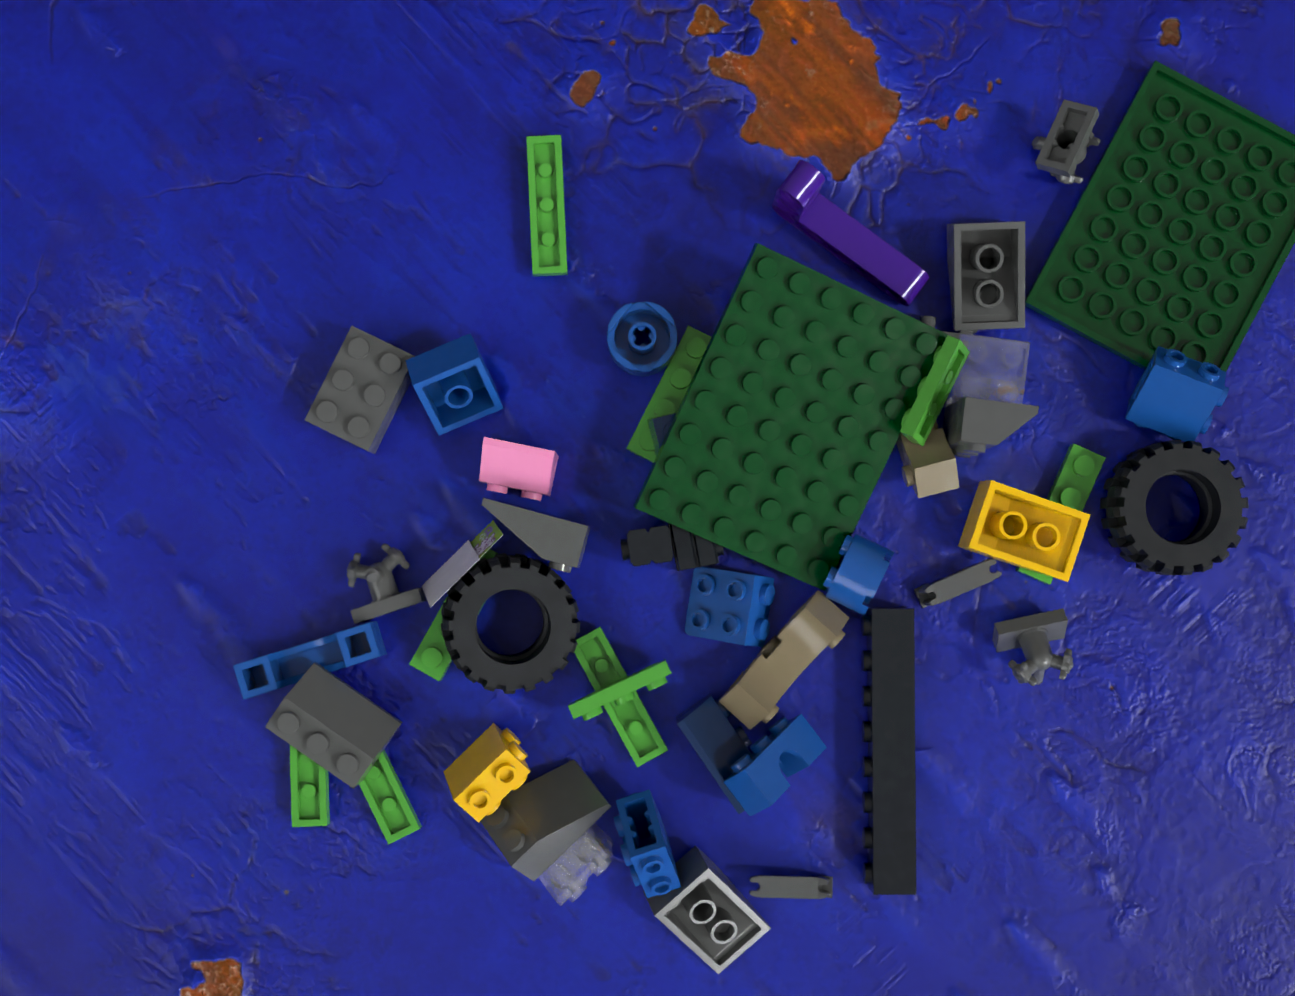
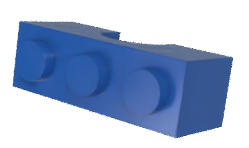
M802 714L789 721L786 717L779 719L769 728V731L772 733L769 737L764 735L751 745L750 749L753 753L750 756L745 754L731 765L734 772L724 781V784L749 816L772 806L791 786L781 773V770L788 778L810 766L827 748Z

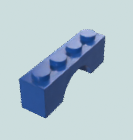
M373 621L233 665L244 700L297 683L315 662L329 672L386 655L387 652L378 622Z

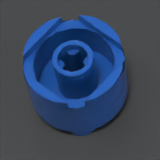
M644 301L624 305L610 320L607 331L610 355L620 369L631 375L647 377L660 372L670 363L676 351L678 336L674 319L666 309L656 303ZM645 333L649 334V345L644 343L640 346L636 345L635 334L641 336Z
M855 534L854 538L847 535L838 553L842 555L840 559L842 563L839 569L831 567L823 586L827 587L825 590L827 592L826 598L865 615L868 607L862 603L864 602L869 605L871 598L873 599L890 564L889 561L894 555V551L858 534Z

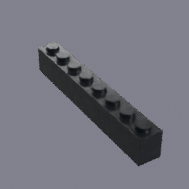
M868 608L867 615H862L861 633L862 636H867V650H862L861 654L862 671H867V686H862L861 699L862 706L868 709V721H862V741L868 742V756L862 757L863 777H868V791H863L862 793L863 813H868V827H863L862 830L863 848H868V862H863L862 868L863 883L869 884V889L873 895H916L914 608Z

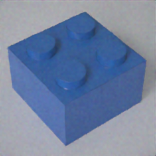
M471 333L405 360L412 385L439 436L504 409L494 381Z

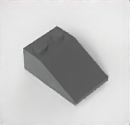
M1025 221L947 224V262L953 330L1025 328Z
M483 498L482 506L538 556L550 561L548 568L571 573L572 567L580 568L590 532L589 526Z
M573 759L509 792L501 800L499 808L493 814L486 815L480 822L510 866L532 881H535L612 806L578 762Z
M695 845L675 863L681 883L680 888L671 890L665 895H656L647 898L644 891L643 893L654 916L717 974H720L768 932L771 927L720 868Z

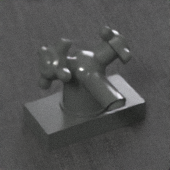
M1064 99L1048 136H1037L1031 143L1033 149L1040 150L1035 162L1037 168L1050 172L1051 176L1056 177L1057 181L1063 184L1082 183L1083 177L1077 176L1075 170L1077 164L1082 163L1085 159L1087 147L1090 145L1098 146L1100 143V139L1094 137L1092 132L1099 116L1098 108Z
M384 543L381 548L388 555L382 562H376L370 566L360 564L361 553L354 554L353 560L349 562L347 567L348 586L354 588L357 578L366 579L372 597L371 604L350 610L354 624L427 601L423 588H416L404 593L399 592L392 570L398 564L406 570L410 566L401 550Z
M1063 608L994 623L992 641L996 653L1020 647L1026 659L1025 662L1017 664L1014 660H1010L1008 663L1018 683L1028 682L1031 686L1040 685L1043 682L1045 670L1049 668L1061 670L1059 675L1061 680L1066 679L1067 674L1070 673V670L1073 668L1072 650L1066 648L1064 656L1053 654L1049 641L1065 638L1068 619Z

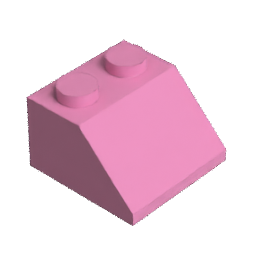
M484 437L479 481L487 484L486 490L507 494L508 488L521 490L522 498L541 501L542 495H551L559 456L552 450Z

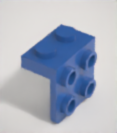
M696 567L693 571L686 616V634L733 644L764 647L765 640L770 631L768 621L770 605L775 598L774 578L707 567Z

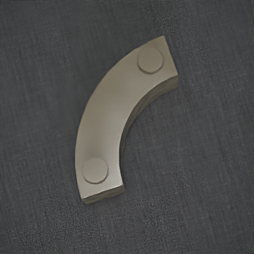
M937 420L923 447L910 442L902 433L900 434L896 444L904 465L901 467L903 480L906 487H913L918 498L959 488L956 458L948 444L943 428L938 429Z
M817 590L790 617V620L779 633L766 643L756 655L757 657L745 671L741 672L719 702L750 730L760 721L767 724L779 710L776 703L807 666L827 646L833 649L843 639L846 633L842 629L849 620V617L826 598L823 593Z

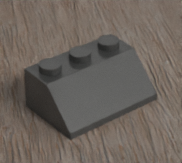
M965 397L945 408L943 431L955 457L970 458L971 456H978V453H985L986 449L1000 444L1036 416L1039 406Z
M315 662L285 696L265 728L354 789L364 780L403 722Z

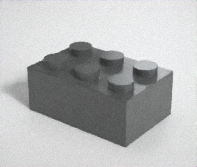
M351 326L305 421L375 454L411 383L405 360L415 356Z

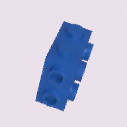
M1158 346L1128 401L1125 419L1132 421L1139 427L1161 432L1173 440L1195 441L1199 433L1205 434L1213 418L1211 412L1214 407H1221L1227 397L1229 388L1225 386L1226 372L1220 370L1219 367L1212 363H1202L1186 357L1178 350H1167Z
M650 789L616 800L619 815L613 818L618 835L623 840V844L620 845L626 866L630 868L635 886L642 885L647 898L665 895L671 890L680 888L681 883L667 832Z

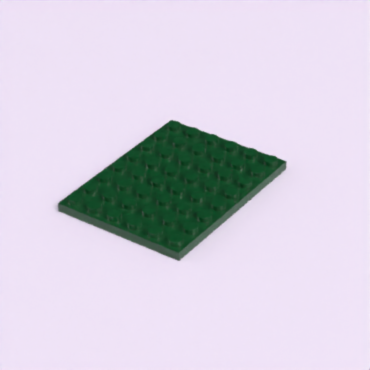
M1155 60L1150 65L1025 298V306L1143 370L1146 369L1155 350L1160 346L1167 350H1178L1186 357L1202 363H1212L1219 367L1220 370L1226 372L1295 243V135Z
M755 243L635 501L634 507L825 591L827 587L823 586L829 571L832 566L837 567L842 555L838 554L847 535L852 536L901 434L902 418L905 412L912 408L918 396L917 389L919 383L924 377L928 376L934 364V353L939 346L943 345L948 334L759 243Z

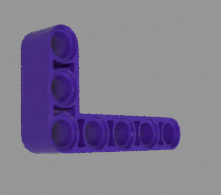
M799 160L778 188L772 204L773 210L892 299L904 306H909L929 280V275L920 266L822 196L819 192L824 184L825 177L813 165Z

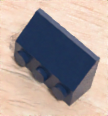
M709 693L676 716V722L733 807L740 814L744 809L724 784V781L734 772L731 765L745 754L751 755L747 746L752 744L741 726L736 729L733 728L727 719L732 713L719 702L721 697L714 700Z

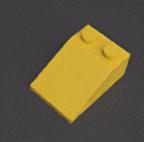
M993 480L980 481L958 547L1068 582L1090 514Z

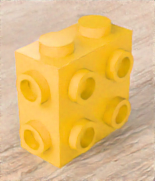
M495 723L443 772L453 800L478 823L486 815L493 814L499 808L501 800L511 790L521 787L527 775L531 772L525 761L528 755L519 746L521 743L519 738L509 728H505L502 731Z

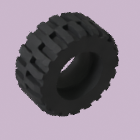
M1169 440L1145 446L1128 454L1125 461L1118 462L1112 469L1115 475L1113 478L1106 479L1103 489L1108 491L1107 497L1100 498V509H1106L1107 518H1102L1101 522L1103 529H1110L1112 535L1107 539L1111 546L1119 547L1122 550L1120 556L1127 562L1136 563V568L1160 575H1192L1193 572H1204L1211 569L1212 563L1223 562L1229 556L1227 549L1236 548L1242 539L1237 535L1238 529H1246L1248 521L1247 517H1242V508H1249L1248 497L1242 498L1240 489L1244 488L1245 485L1241 477L1234 478L1231 474L1235 470L1233 464L1229 460L1220 461L1218 459L1220 452L1212 447L1203 449L1202 444L1195 441ZM1166 475H1176L1188 482L1199 500L1200 514L1197 525L1192 533L1181 541H1167L1160 537L1151 527L1146 514V499L1150 488L1157 479Z
M502 553L495 554V557L490 559L484 557L478 560L476 565L470 568L447 591L448 597L442 606L441 630L447 651L453 663L473 683L478 682L482 684L484 689L493 692L495 689H501L504 694H515L516 689L524 688L525 692L536 689L535 684L541 681L547 684L554 679L552 674L558 668L563 670L569 663L566 659L570 652L574 653L578 644L575 636L576 633L580 632V621L577 619L579 609L576 600L572 597L571 589L554 570L548 568L543 562L529 558L526 555L517 553L515 555H507ZM503 590H519L529 594L537 601L543 615V627L536 641L526 650L512 655H502L493 652L482 643L477 632V616L481 606L489 597Z

